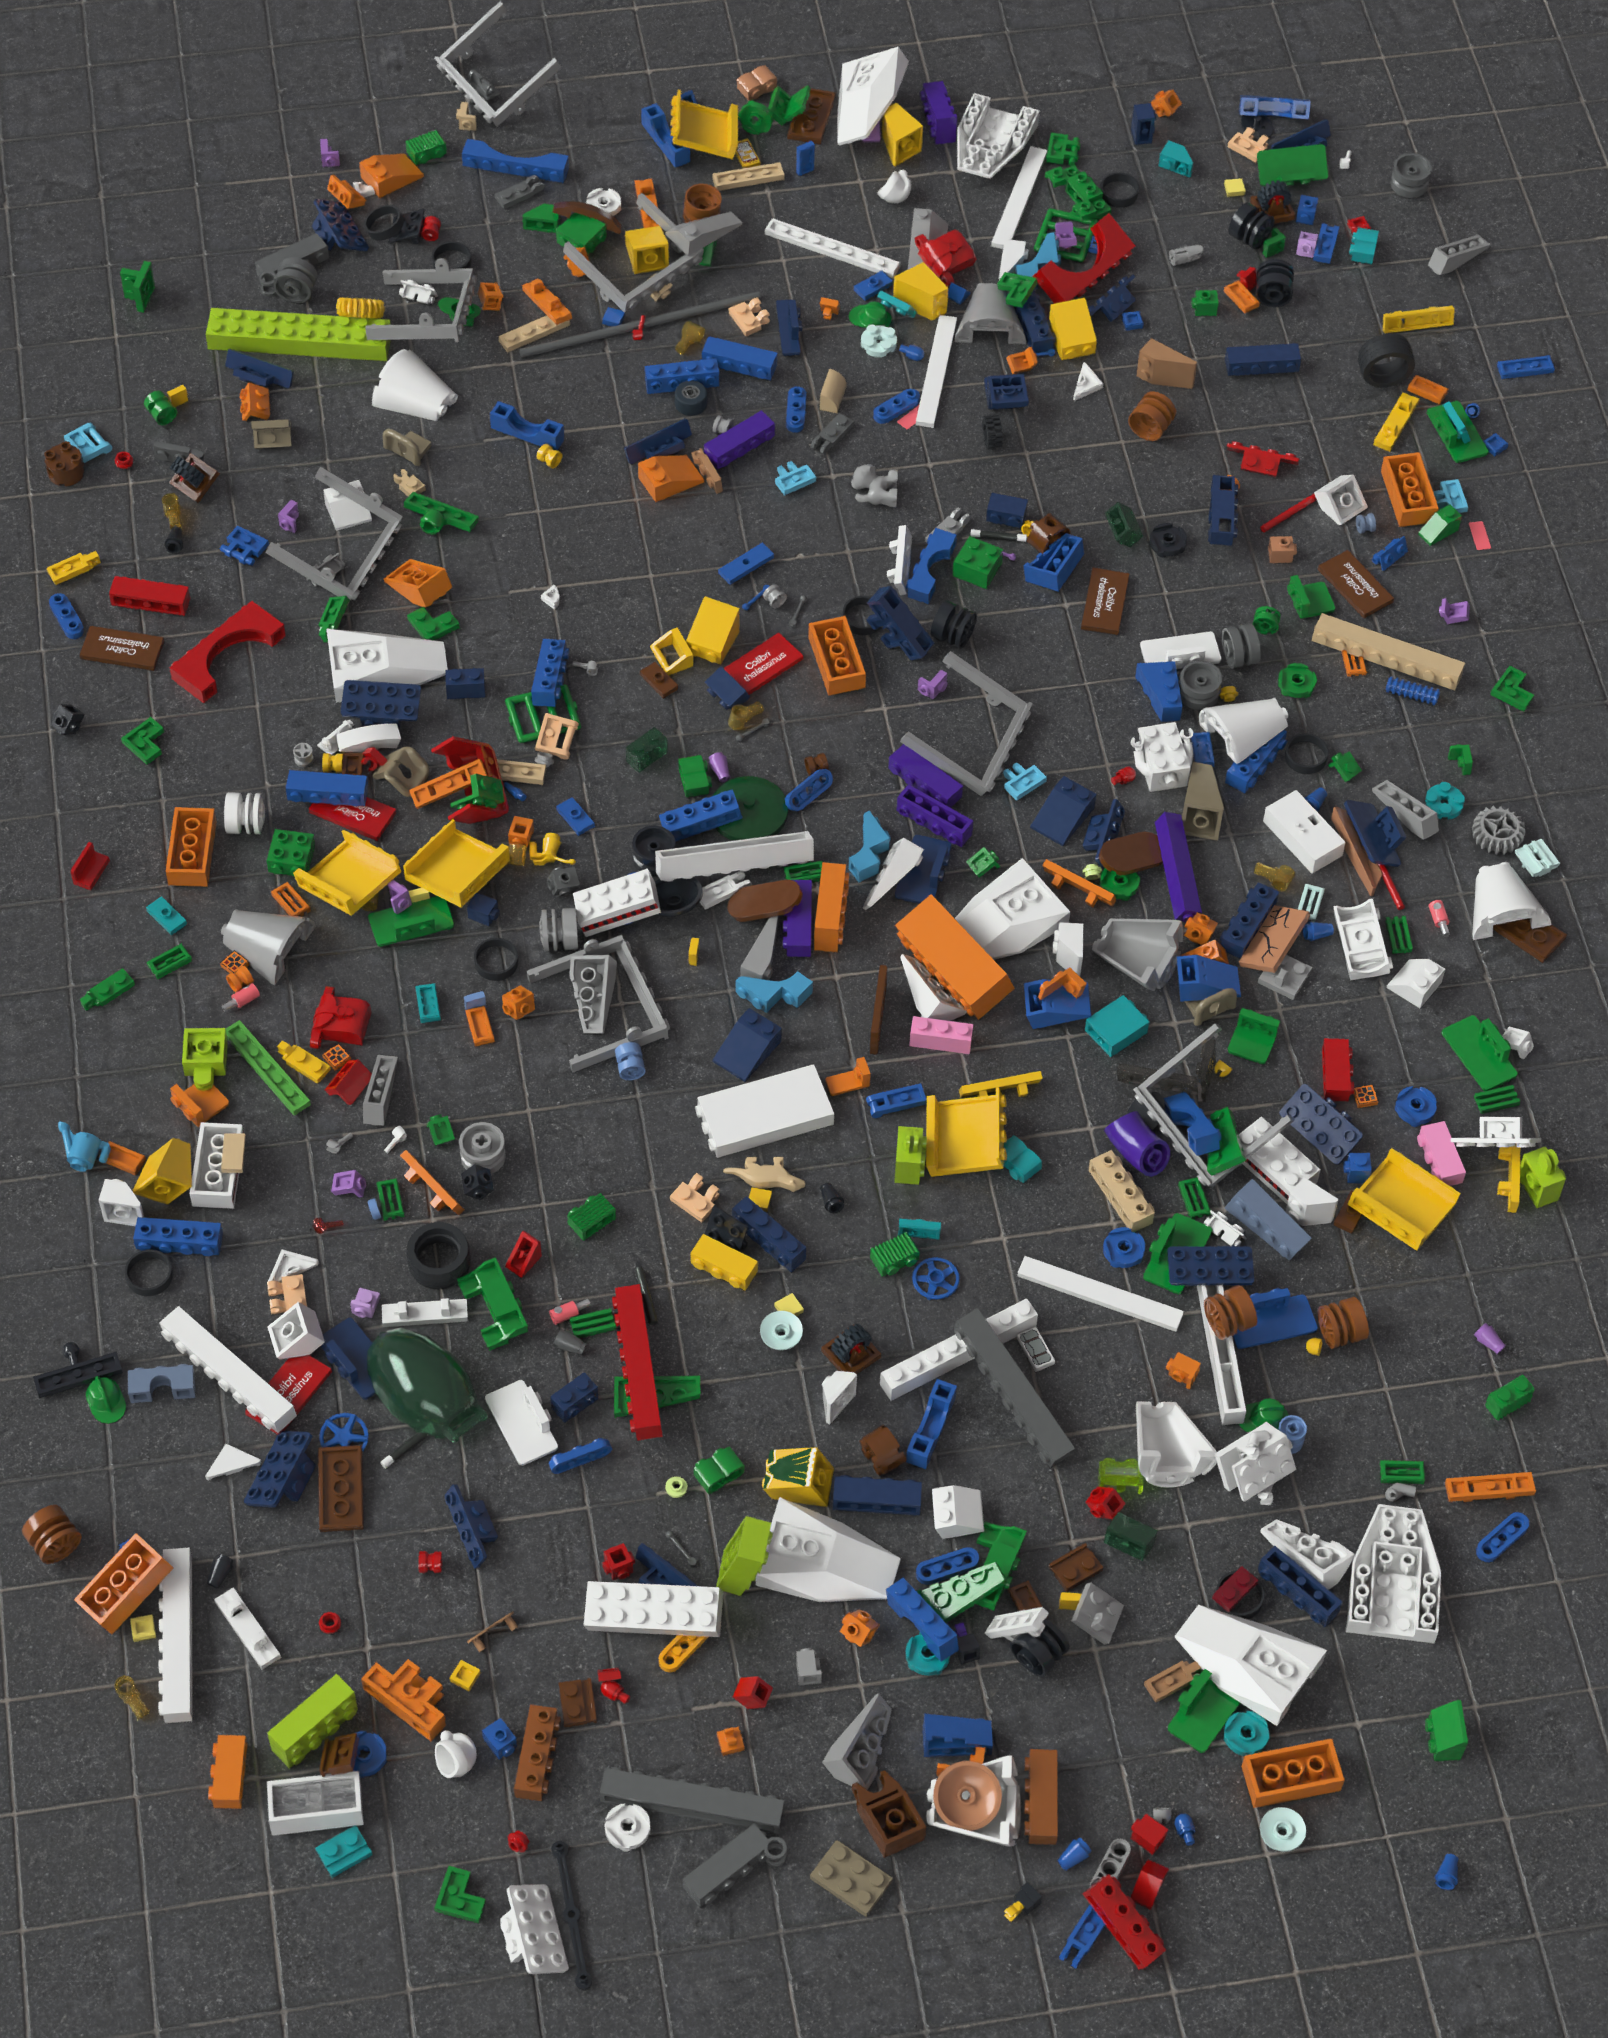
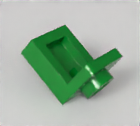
M1350 751L1344 754L1341 752L1337 753L1331 758L1332 762L1328 764L1329 768L1335 766L1345 782L1362 771Z

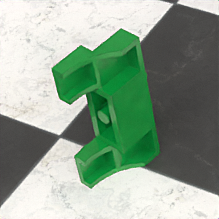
M1074 165L1064 170L1059 166L1045 172V178L1051 180L1054 188L1066 185L1065 191L1076 203L1073 205L1072 210L1079 214L1081 221L1087 219L1101 220L1108 213L1111 215V208L1102 199V190L1095 185L1093 179L1085 171L1080 172Z
M496 1258L483 1262L474 1271L457 1279L465 1299L482 1294L495 1322L491 1326L481 1329V1335L489 1351L508 1344V1339L528 1332V1325L521 1312V1302L519 1298L514 1297L513 1285L511 1281L506 1280Z
M985 1521L984 1532H981L977 1539V1544L990 1548L983 1566L996 1562L1008 1582L976 1604L995 1611L1004 1590H1009L1013 1580V1577H1011L1012 1571H1017L1021 1559L1018 1558V1554L1026 1538V1530L1015 1526H999Z

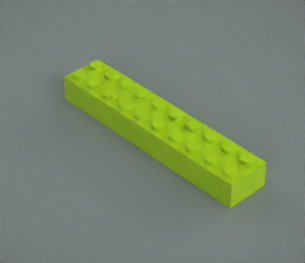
M211 308L206 330V340L210 350L228 351L233 349L241 352L387 361L391 340H367L365 328L366 325H391L389 319Z

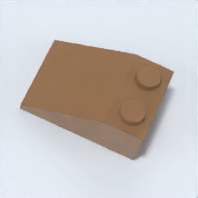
M1151 338L1139 352L1137 376L1151 384L1192 389L1194 387L1197 362Z

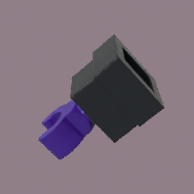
M963 1623L954 1625L956 1629L954 1632L958 1640L959 1650L957 1652L960 1663L965 1664L980 1659V1646L974 1633L967 1635Z

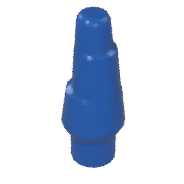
M508 782L503 784L515 799L520 801L526 799V795L521 789L512 786Z

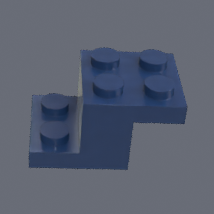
M1024 374L984 377L988 410L1028 406L1029 401Z

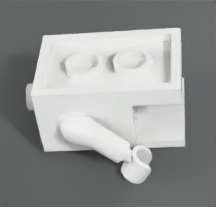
M1176 722L1138 728L1140 741L1135 743V738L1133 737L1131 745L1135 748L1136 768L1145 776L1149 791L1155 792L1188 786L1190 768L1193 761L1192 742H1190L1193 730L1189 728L1188 737L1184 735V729L1179 734Z
M1266 1422L1215 1453L1224 1488L1231 1491L1238 1486L1242 1501L1245 1502L1257 1494L1258 1498L1261 1499L1260 1504L1271 1505L1273 1502L1272 1486L1296 1470L1290 1450L1293 1446L1287 1436Z

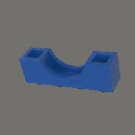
M1240 95L1239 114L1309 119L1311 101L1309 99Z
M655 103L641 109L643 127L673 166L676 168L690 162V148L673 144V136H670L671 130L667 124L665 113L658 104Z
M499 401L490 412L491 428L538 446L549 444L553 450H558L564 441V425L549 419L543 424L531 423L522 418L515 407Z
M935 528L933 534L929 535L928 545L926 549L923 548L920 554L921 560L919 564L916 563L914 566V575L912 579H908L906 584L908 598L926 604L930 603L936 590V580L929 573L930 567L937 561L950 559L957 545V534Z
M1186 1092L1164 1098L1165 1113L1175 1125L1189 1126L1187 1129L1188 1143L1196 1156L1220 1149L1221 1133L1219 1129L1213 1126L1210 1118L1207 1119L1202 1108L1196 1105L1193 1098H1190Z
M939 1379L936 1380L929 1396L922 1422L917 1432L914 1433L907 1449L906 1463L927 1469L956 1399V1385Z
M904 1578L886 1589L888 1605L900 1618L907 1617L917 1627L927 1647L941 1662L959 1650L956 1633Z

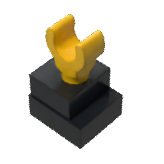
M1027 1881L1021 1887V1890L1014 1895L1015 1903L1004 1911L1006 1913L1004 1916L1011 1922L1022 1910L1028 1915L1041 1904L1042 1896Z

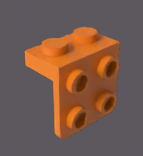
M177 1084L170 1088L172 1103L175 1107H179L185 1117L197 1127H200L201 1122L205 1123L229 1105L228 1099L214 1085L206 1091L198 1090L194 1084L185 1091Z

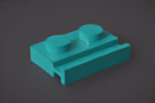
M880 290L877 297L882 301L881 304L889 309L891 307L896 309V312L903 316L915 317L917 311L911 305Z
M1450 401L1443 404L1448 418L1458 433L1457 439L1461 438L1464 444L1471 441L1465 425Z
M356 1825L315 1848L331 1878L372 1856L371 1850Z

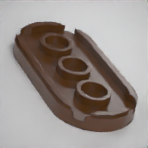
M1146 831L1108 840L1102 845L1099 853L1101 864L1110 872L1113 870L1118 875H1128L1163 864L1158 836Z
M780 880L747 886L731 896L727 909L729 914L739 922L785 915L791 912L795 905H799L803 893L799 885L793 880Z

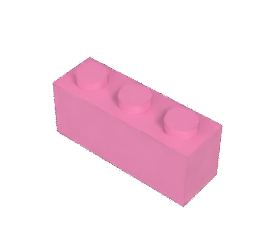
M913 1016L910 1046L970 1054L973 1024Z
M1445 1121L1421 1126L1417 1140L1419 1146L1424 1149L1425 1161L1427 1164H1430L1432 1169L1431 1174L1449 1186L1463 1183L1466 1171L1454 1142H1451V1135Z

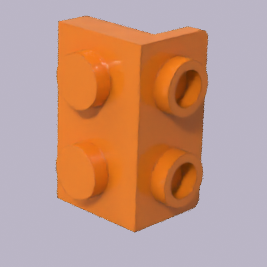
M335 175L330 176L327 190L346 208L350 209L365 205L366 199L346 180L340 181Z
M248 383L241 390L239 396L241 399L240 412L242 413V420L247 421L250 415L268 420L270 417L269 388Z

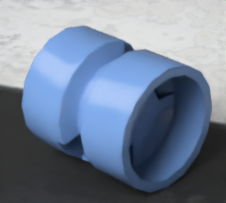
M623 1043L615 1049L619 1075L622 1079L636 1080L645 1074L641 1046L638 1043Z
M1286 1416L1279 1423L1278 1430L1284 1433L1292 1443L1293 1448L1290 1450L1293 1454L1301 1450L1307 1426L1305 1421L1298 1416Z

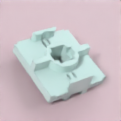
M1542 839L1534 840L1528 845L1524 844L1523 847L1515 850L1516 856L1523 864L1522 868H1526L1532 877H1540L1551 872V869L1557 868L1560 864Z

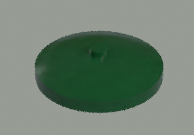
M755 776L738 777L725 782L715 791L713 796L733 789L743 817L742 819L716 827V830L729 840L736 841L775 836L783 829L787 821L788 807L785 804L786 797L782 790L769 780Z

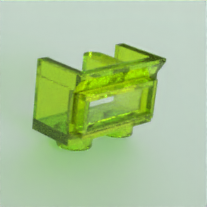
M1105 1458L1103 1461H1099L1098 1486L1116 1485L1117 1492H1124L1126 1486H1138L1137 1494H1142L1144 1482L1143 1475H1141L1138 1460L1131 1458L1126 1459L1125 1462H1120L1114 1458Z

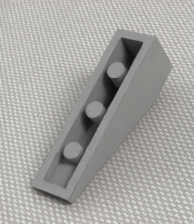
M1475 235L1437 247L1428 266L1438 275L1452 272L1488 249L1491 244L1481 236Z
M1386 780L1372 788V792L1386 806L1393 807L1397 818L1421 839L1425 840L1439 831L1437 812L1390 781Z
M779 916L768 919L741 965L740 977L745 976L764 980L771 978Z
M377 1055L363 1102V1124L384 1126L398 1057Z

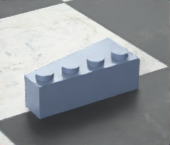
M1253 1179L1236 1193L1224 1208L1289 1261L1312 1239Z

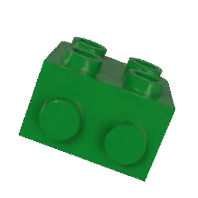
M807 85L793 96H790L779 86L776 87L768 106L773 111V119L782 126L784 123L790 122L796 115L802 114L806 109L805 105L810 97L809 92L811 88Z
M1298 575L1291 576L1287 590L1300 619L1335 611V605L1324 582L1302 585Z
M473 774L470 776L473 795L450 804L451 808L458 810L468 804L496 808L498 804L504 802L501 779Z
M1242 1008L1237 1027L1228 1046V1053L1259 1064H1265L1277 1037L1280 1020Z

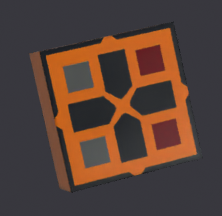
M234 950L220 962V965L227 972L236 973L241 966L248 967L249 961Z
M339 1043L322 1054L323 1059L334 1071L345 1065L348 1060H351V1056Z
M1373 1084L1354 1087L1353 1094L1358 1108L1378 1105L1379 1101Z

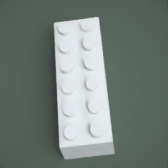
M588 1581L584 1626L588 1631L720 1637L723 1592L719 1587Z

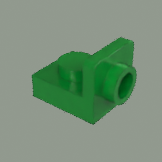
M1277 228L1272 229L1271 238L1264 241L1262 254L1266 258L1284 251L1285 236Z
M1461 744L1450 746L1448 760H1457L1458 767L1462 769V774L1470 775L1473 765L1470 746Z
M985 847L966 861L978 878L993 866L997 869L1001 867L997 862L999 860L998 856L993 850L989 852Z
M442 1114L430 1117V1121L426 1125L430 1130L434 1146L455 1140L448 1116L442 1117Z

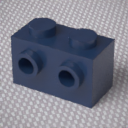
M1151 103L1134 105L1131 132L1135 145L1152 143L1153 133H1155L1156 111L1152 109Z
M991 493L986 521L1022 528L1027 513L1028 499Z
M721 666L705 681V684L709 687L707 692L713 698L717 696L721 700L719 703L725 710L730 709L735 713L750 698L747 691Z
M484 668L445 670L447 699L485 698Z
M584 1372L550 1396L551 1409L566 1423L598 1399V1387Z

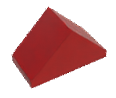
M522 1231L505 1267L522 1278L542 1257L541 1242L526 1231Z
M1148 1859L1140 1872L1131 1895L1134 1903L1151 1910L1169 1868Z

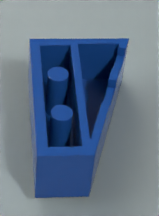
M1067 533L1052 543L1043 554L1039 553L1034 561L1023 565L1025 581L1059 592L1084 555L1083 538Z
M1175 661L1137 663L1135 678L1141 683L1145 695H1148L1151 700V705L1161 722L1180 721L1182 701Z
M924 1714V1757L970 1756L971 1754L975 1755L976 1747L985 1748L984 1755H992L993 1742L990 1720Z

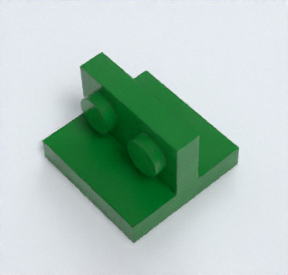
M148 261L143 262L140 271L122 268L120 272L124 297L135 300L137 312L144 313L155 289L151 262Z

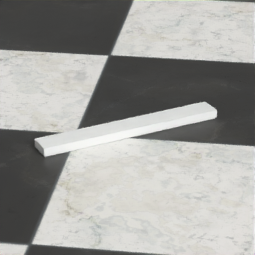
M1030 147L993 237L991 247L1003 249L1005 239L1013 240L1046 158L1047 150Z
M773 218L765 229V234L876 273L883 271L890 278H894L901 267V262Z
M939 315L916 418L917 426L934 428L957 317Z
M1027 1256L1024 1257L1017 1274L1020 1278L1177 1332L1184 1313L1182 1310Z

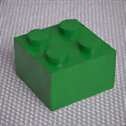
M969 536L954 560L953 576L987 589L1002 565L1003 549Z

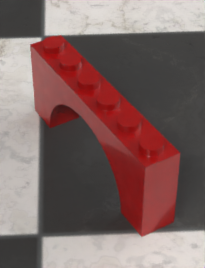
M1110 213L1090 229L1097 242V258L1091 269L1084 272H1069L1058 267L1051 260L1033 275L1054 304L1074 300L1075 296L1081 297L1087 292L1085 290L1087 286L1089 288L1093 287L1098 282L1096 280L1098 277L1102 279L1110 273L1108 271L1110 267L1112 269L1116 268L1121 263L1119 261L1121 258L1125 260L1133 254L1131 250L1135 247V244Z
M251 601L244 605L235 615L229 617L220 627L214 629L209 636L202 639L193 649L188 650L182 658L175 661L169 667L171 678L202 703H205L217 693L216 681L209 674V668L214 658L225 648L244 641H258L273 647L286 636L284 624Z

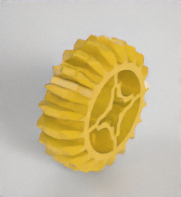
M364 298L337 299L336 309L339 316L377 319L384 317L385 307L382 300Z

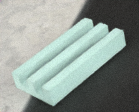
M1305 884L1298 910L1303 909L1309 889L1312 892L1306 911L1310 913L1316 891L1319 892L1313 915L1310 914L1309 918L1311 922H1315L1325 888Z

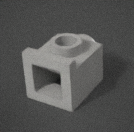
M805 1648L797 1651L796 1665L799 1685L821 1683L820 1660L815 1658L814 1650Z

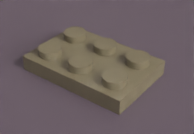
M838 1840L834 1842L810 1874L811 1880L865 1917L868 1916L893 1882L891 1876Z

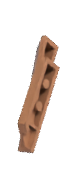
M1334 807L1331 820L1339 836L1346 842L1344 850L1370 896H1373L1381 880L1382 872L1377 864L1372 863L1368 859L1367 852L1361 844L1359 835L1347 811Z

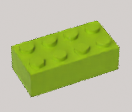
M745 1516L724 1549L716 1587H719L724 1592L739 1596L746 1589L749 1590L751 1581H755L757 1573L761 1572L762 1566L766 1565L769 1552L766 1551L767 1544L770 1545L773 1532L770 1531V1522Z
M335 1674L267 1732L271 1750L289 1769L294 1764H300L308 1752L316 1750L322 1744L323 1739L328 1735L331 1736L336 1733L344 1721H349L356 1715L358 1707L355 1692Z

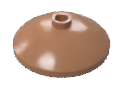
M960 1761L948 1766L939 1775L934 1785L933 1801L937 1813L945 1823L952 1827L973 1831L988 1825L995 1818L1001 1806L1002 1791L997 1777L989 1768L974 1761ZM964 1791H968L970 1793V1797L968 1799L962 1798V1793Z

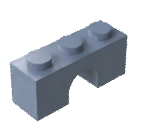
M180 1364L174 1367L158 1366L150 1369L136 1368L128 1370V1395L130 1402H151L153 1391L161 1385L171 1387L174 1400L196 1398L193 1365Z

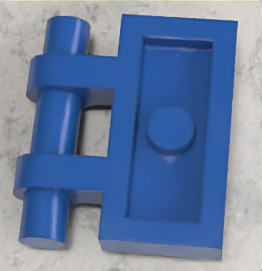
M236 526L227 537V543L230 545L222 544L220 551L230 558L238 559L244 565L253 566L255 559L250 556L259 557L269 546V542L267 539L240 526ZM238 548H240V549H242V550H244V551H243L242 553H240V552H238V551H236V550H237Z

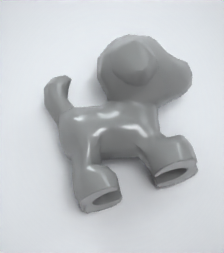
M871 464L857 467L851 481L852 487L859 490L869 488V492L866 495L857 493L855 495L856 500L861 503L870 502L873 505L884 504L896 507L898 470H890L887 476H877L875 466Z

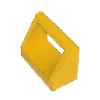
M678 628L668 631L651 644L652 652L668 675L693 667V653ZM673 645L680 658L669 666L660 649Z

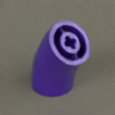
M1133 1111L1117 1119L1104 1129V1132L1119 1153L1144 1175L1150 1177L1158 1175L1167 1166L1170 1159L1169 1145L1146 1125L1138 1111Z

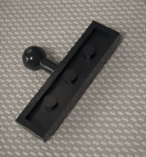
M74 1342L66 1343L63 1346L62 1353L69 1359L70 1366L33 1376L38 1397L43 1398L92 1383L96 1376L109 1378L122 1374L117 1352L79 1363L77 1358L80 1351L79 1346Z

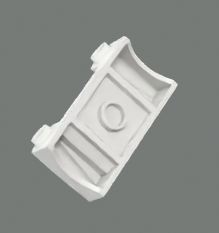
M1369 899L1355 907L1333 906L1350 980L1389 974L1393 964L1391 957H1387L1378 922L1380 912L1378 908H1375L1373 899Z

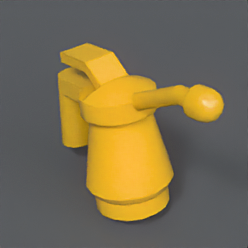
M547 833L545 835L542 853H537V843L529 842L530 859L533 860L534 865H545L556 860L574 865L576 861L574 859L565 860L557 857L556 854L561 845V838L556 833Z

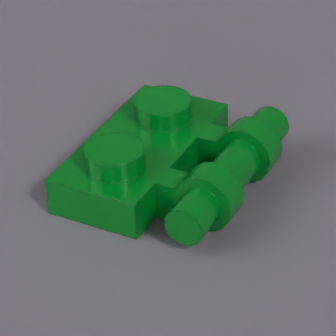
M1051 133L1046 162L1063 164L1064 160H1068L1069 166H1074L1079 157L1077 153L1081 147L1080 139L1075 137L1073 140H1068V135Z

